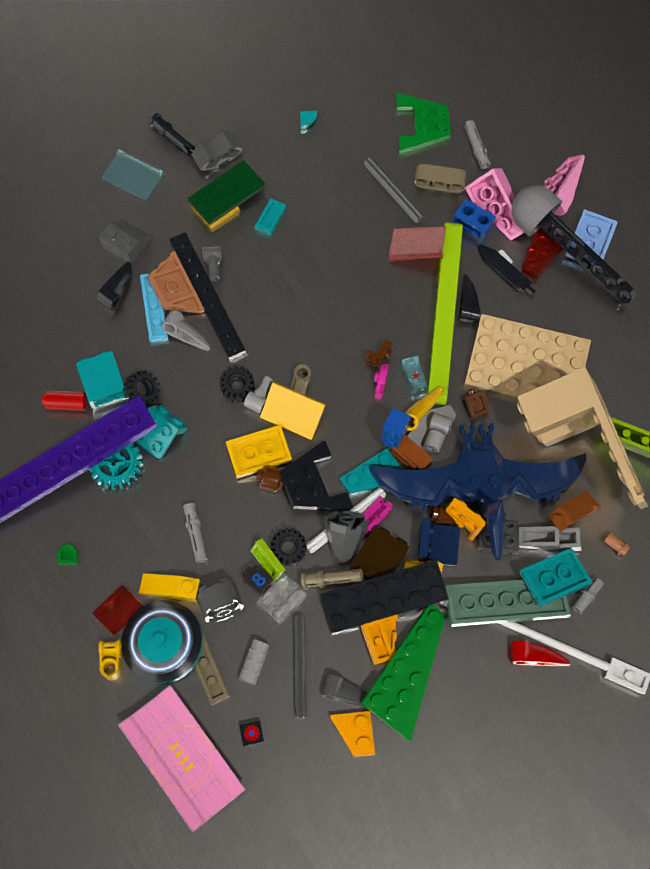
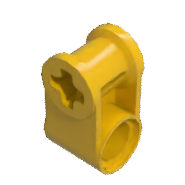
M121 639L113 642L100 640V672L106 679L116 680L122 672ZM115 665V671L112 674H106L107 667Z

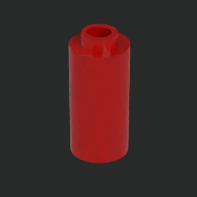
M47 390L42 395V405L49 410L85 411L87 396L85 392Z

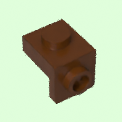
M386 339L377 354L367 349L364 359L368 364L381 368V364L384 363L385 359L389 360L393 353V350H391L392 342Z

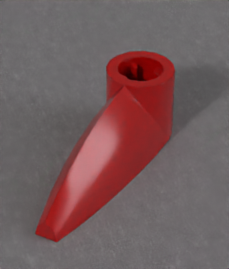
M523 640L511 642L513 664L541 666L570 665L567 658L550 648Z

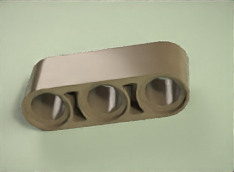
M419 164L416 167L414 184L420 188L460 193L465 190L467 174L462 169Z

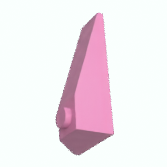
M502 168L490 170L465 187L472 202L496 216L494 223L511 241L525 233L513 220L511 208L515 197Z

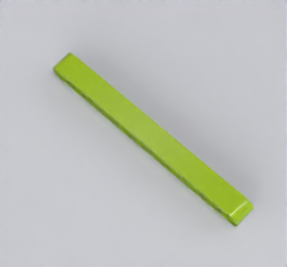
M445 222L443 229L427 391L428 394L439 386L444 389L435 403L437 405H446L463 230V224Z

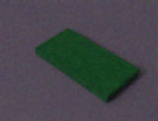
M243 160L188 197V202L209 225H212L264 189L266 184Z

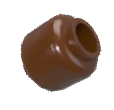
M266 465L263 470L259 469L256 480L259 481V488L272 493L281 490L283 484L279 472L282 469Z

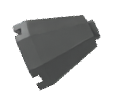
M332 511L325 516V527L332 554L337 560L346 562L355 556L368 529L369 521L365 520L364 515L351 511H343L342 515H338V511Z

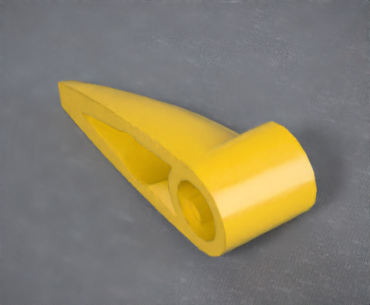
M441 386L425 395L405 412L414 418L413 424L410 425L409 423L408 431L416 429L418 423L437 402L444 391Z

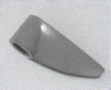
M176 310L169 312L162 324L164 332L200 349L210 350L211 346L195 328L184 321L182 313Z

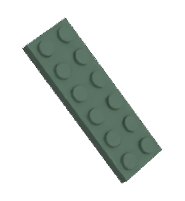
M524 580L445 585L449 597L446 603L451 627L568 618L571 615L567 596L539 607Z

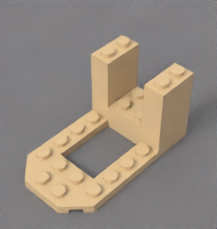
M586 367L517 396L520 402L517 404L521 415L524 414L527 421H524L527 431L537 436L538 441L546 447L601 425L603 430L600 432L605 444L609 442L611 450L608 452L612 461L617 462L619 467L617 473L620 480L630 490L627 493L634 506L638 505L640 509L649 506L646 498H643L644 492L601 393Z

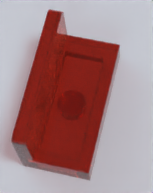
M121 585L92 614L115 635L143 605Z

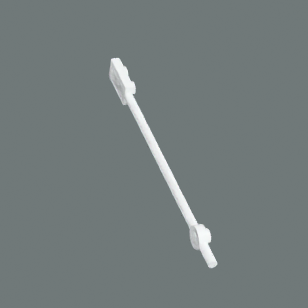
M446 600L439 602L440 605L447 607ZM517 622L499 623L605 670L604 678L640 694L646 693L650 674L615 658H611L610 662L607 663Z

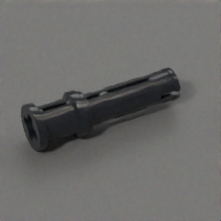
M159 113L154 114L150 118L149 126L156 128L161 136L168 137L187 155L193 153L190 149L194 151L195 146L176 132L172 124L163 120Z

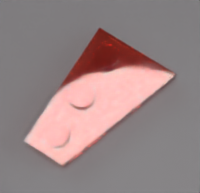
M541 227L535 232L522 265V272L536 280L563 249Z

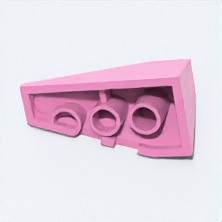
M584 154L569 157L556 169V175L544 181V187L550 189L563 201L554 213L555 215L561 216L565 214L572 204L585 159Z

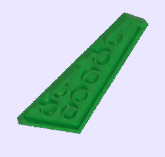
M433 604L426 606L360 702L361 705L408 742L412 740L446 615Z

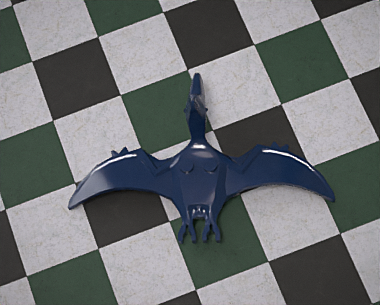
M490 423L488 426L487 436L486 431L483 429V424L478 425V432L483 439L482 443L474 442L475 427L474 424H471L468 436L464 430V425L459 426V434L464 441L463 450L458 460L452 464L424 470H403L369 466L370 473L379 485L395 498L411 503V509L418 506L421 511H424L426 506L437 507L450 497H457L481 507L486 514L493 555L496 560H500L506 516L502 500L508 495L518 493L534 501L546 498L547 504L550 503L552 498L558 501L560 499L559 494L567 490L581 474L586 462V454L550 463H526L504 459L492 441L493 423Z

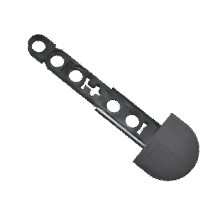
M532 185L522 189L515 196L511 208L512 217L516 225L530 237L542 228L608 291L613 292L612 295L621 303L628 304L635 298V289L627 281H623L622 277L554 214L563 201L550 189L540 185ZM556 228L562 231L563 236L557 233ZM569 241H573L576 244V248L571 247ZM596 266H600L603 273L598 272ZM609 278L614 279L616 281V285H612L609 281ZM622 291L628 292L630 298L625 297Z

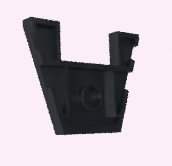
M326 441L321 442L280 470L281 481L292 509L317 510L320 508L331 511L336 509L350 511L353 508L347 492L329 497L316 467V462L330 459L332 456Z

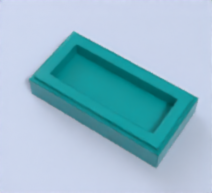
M270 198L255 224V229L271 236L287 208L286 204Z

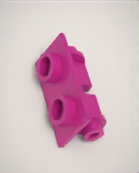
M381 496L362 513L365 516V520L369 521L365 537L392 511L393 505L389 501L385 502Z

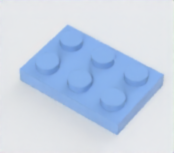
M584 209L575 234L604 259L618 221ZM571 241V247L576 248V244ZM568 252L565 256L574 259Z

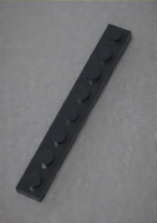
M186 232L170 238V243L201 301L204 311L228 359L232 360L245 354L246 350Z

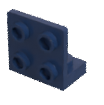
M423 518L420 526L417 561L426 562L437 559L443 565L456 566L460 528L430 524L431 518Z

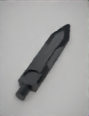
M482 244L478 245L483 259L521 293L526 291L531 297L536 293V290L531 287L532 282L500 253Z

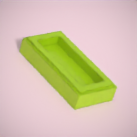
M262 538L256 541L250 551L270 578L276 581L286 569Z

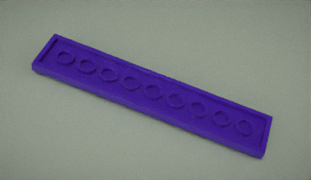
M140 396L135 397L1 478L0 523L156 429L158 426Z

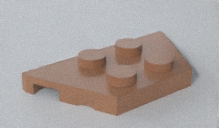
M172 251L170 256L148 275V281L163 310L201 314L204 312V307L176 252Z

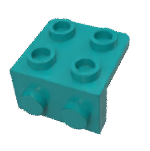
M164 405L150 406L148 408L158 427L135 441L157 459L164 456L176 435L183 434L188 429L184 421L180 417L172 415Z

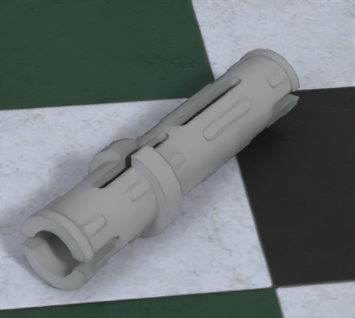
M472 120L467 121L464 124V128L473 147V155L477 158L480 168L487 169L491 166L487 156V149L482 144L475 122Z
M188 503L183 505L186 517L185 526L189 531L195 563H202L207 561L208 558L200 529L201 520L198 519L195 503Z

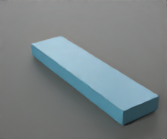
M149 274L140 275L150 343L169 340L168 334L162 329L165 313L148 281Z

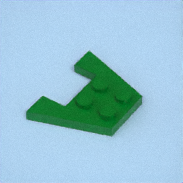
M396 92L397 110H414L415 136H399V155L450 139L449 108L447 105Z

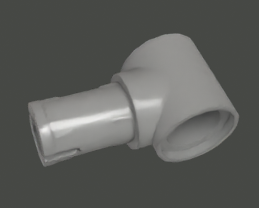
M264 376L259 387L254 392L250 391L246 396L244 407L261 414L268 396L267 393L274 382L273 379Z

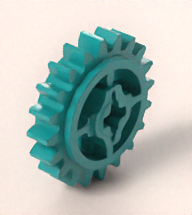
M131 443L89 469L93 473L91 475L94 480L97 479L98 485L103 484L106 489L110 484L113 490L116 489L117 485L123 489L124 483L130 486V479L137 480L135 473L141 474V470L138 467L143 466L142 461H139L143 458L138 453L140 451L139 448L134 447V443ZM121 451L128 453L130 459L122 457ZM101 467L110 470L111 476L104 474Z

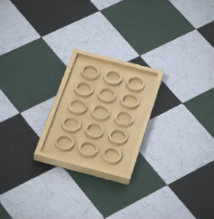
M481 314L464 385L518 398L517 396L584 368L591 340Z

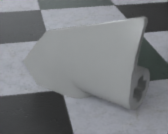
M451 405L431 409L418 423L417 428L412 430L407 436L420 448L433 453H439L446 435L449 434L456 413Z

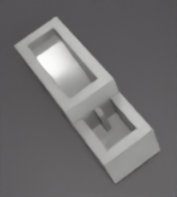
M556 526L519 527V547L552 551H565L572 548L573 551H581L580 528H566L560 532Z

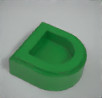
M71 544L61 546L57 553V564L78 565L79 552L76 547Z

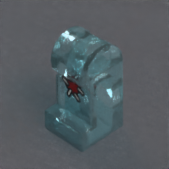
M418 355L402 360L400 368L411 394L414 395L427 391V383L423 376Z

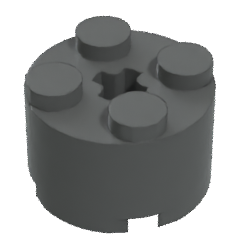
M229 578L221 579L218 584L212 586L205 585L199 588L197 600L206 622H209V619H214V622L228 619L236 615L235 610L240 608L241 611L244 607L236 584L231 582Z

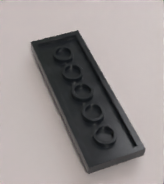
M437 559L320 594L331 634L449 600Z

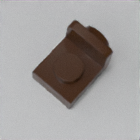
M472 388L465 391L466 394L461 396L462 400L466 402L470 418H476L490 412L484 391Z

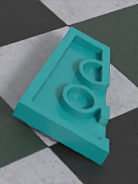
M388 448L339 478V481L350 496L381 487L370 473V465L402 469Z

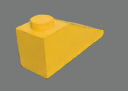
M143 573L139 594L198 604L197 596L202 583L200 579Z

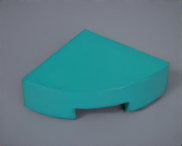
M300 111L301 129L308 128L309 125L316 121L317 111Z

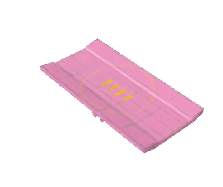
M171 685L118 725L192 832L246 790Z

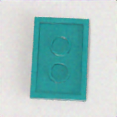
M572 548L521 569L519 572L539 607L585 588L592 583Z

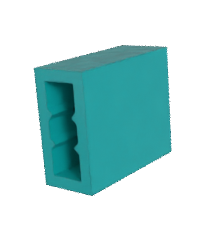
M104 351L97 356L83 358L80 362L76 363L92 409L125 398L124 395L127 392H123V388H125L123 386L124 382L112 351Z

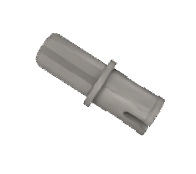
M594 577L591 585L587 586L585 590L582 589L580 591L581 595L572 604V609L582 614L589 603L595 600L594 597L604 585L603 581Z

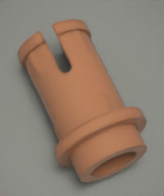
M612 532L604 541V543L616 550L618 555L624 556L630 549L628 542H623Z

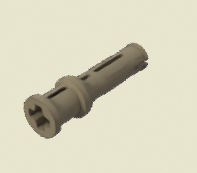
M361 568L334 572L318 570V572L307 573L306 571L301 573V584L304 590H307L309 587L319 586L324 588L329 584L363 581V571Z

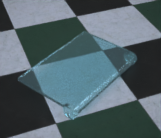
M119 149L116 153V158L101 179L146 201L165 172Z

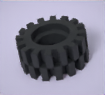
M234 365V369L230 366L228 371L224 370L223 375L220 377L221 391L225 398L227 397L230 401L233 399L234 402H237L240 399V402H243V398H246L248 393L255 388L253 375L249 372V369L246 368L244 370V366L238 368L237 365ZM235 378H241L245 384L243 388L235 390L231 388L230 382Z
M146 370L130 375L123 384V386H126L123 388V392H127L124 395L125 398L129 397V402L135 397L140 396L145 405L155 402L160 396L157 393L161 392V389H157L160 383L155 382L158 379L156 377L152 378L153 374H148ZM138 382H141L145 386V396L139 392L137 387Z
M285 528L283 531L279 530L278 534L275 533L274 538L271 540V551L280 563L286 566L292 564L293 566L297 562H301L306 552V541L301 532L295 531L294 528H291V530ZM286 540H292L296 544V550L291 554H285L281 550V544Z

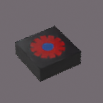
M260 720L240 725L243 746L264 742Z

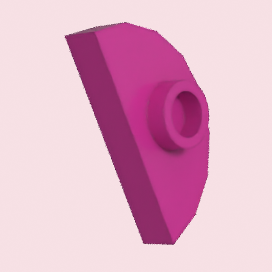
M382 363L380 372L376 371L374 382L377 383L375 398L378 399L383 397L389 365L386 363Z

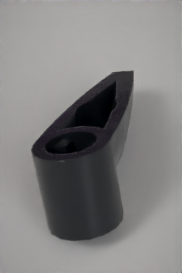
M127 261L100 288L96 295V300L110 309H114L118 305L129 283L132 267L130 262Z
M464 274L459 320L478 323L481 309L479 307L478 295L468 275Z

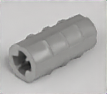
M253 639L241 669L239 680L252 685L256 684L270 645Z

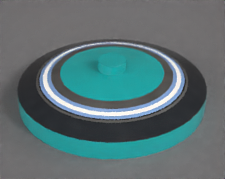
M167 600L149 603L137 610L124 628L121 640L123 658L129 669L145 681L156 684L177 681L187 675L197 664L203 649V631L197 617L184 605Z

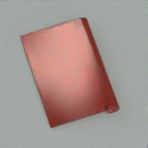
M446 227L394 229L389 251V261L400 259H443Z

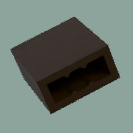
M375 526L352 562L350 570L361 568L365 580L396 572L407 554L409 546L402 538L391 536L387 529Z

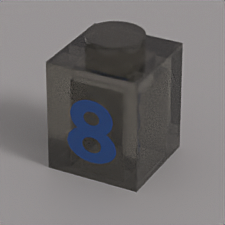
M256 564L252 568L249 566L242 574L243 583L261 598L274 584V579Z

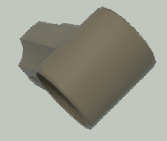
M301 364L295 368L290 389L304 395L311 382V370L307 365ZM300 373L307 374L305 378H300L298 375Z

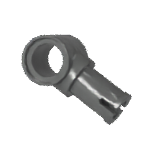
M220 244L202 246L203 260L208 266L209 279L217 281L220 279L219 264L222 261Z

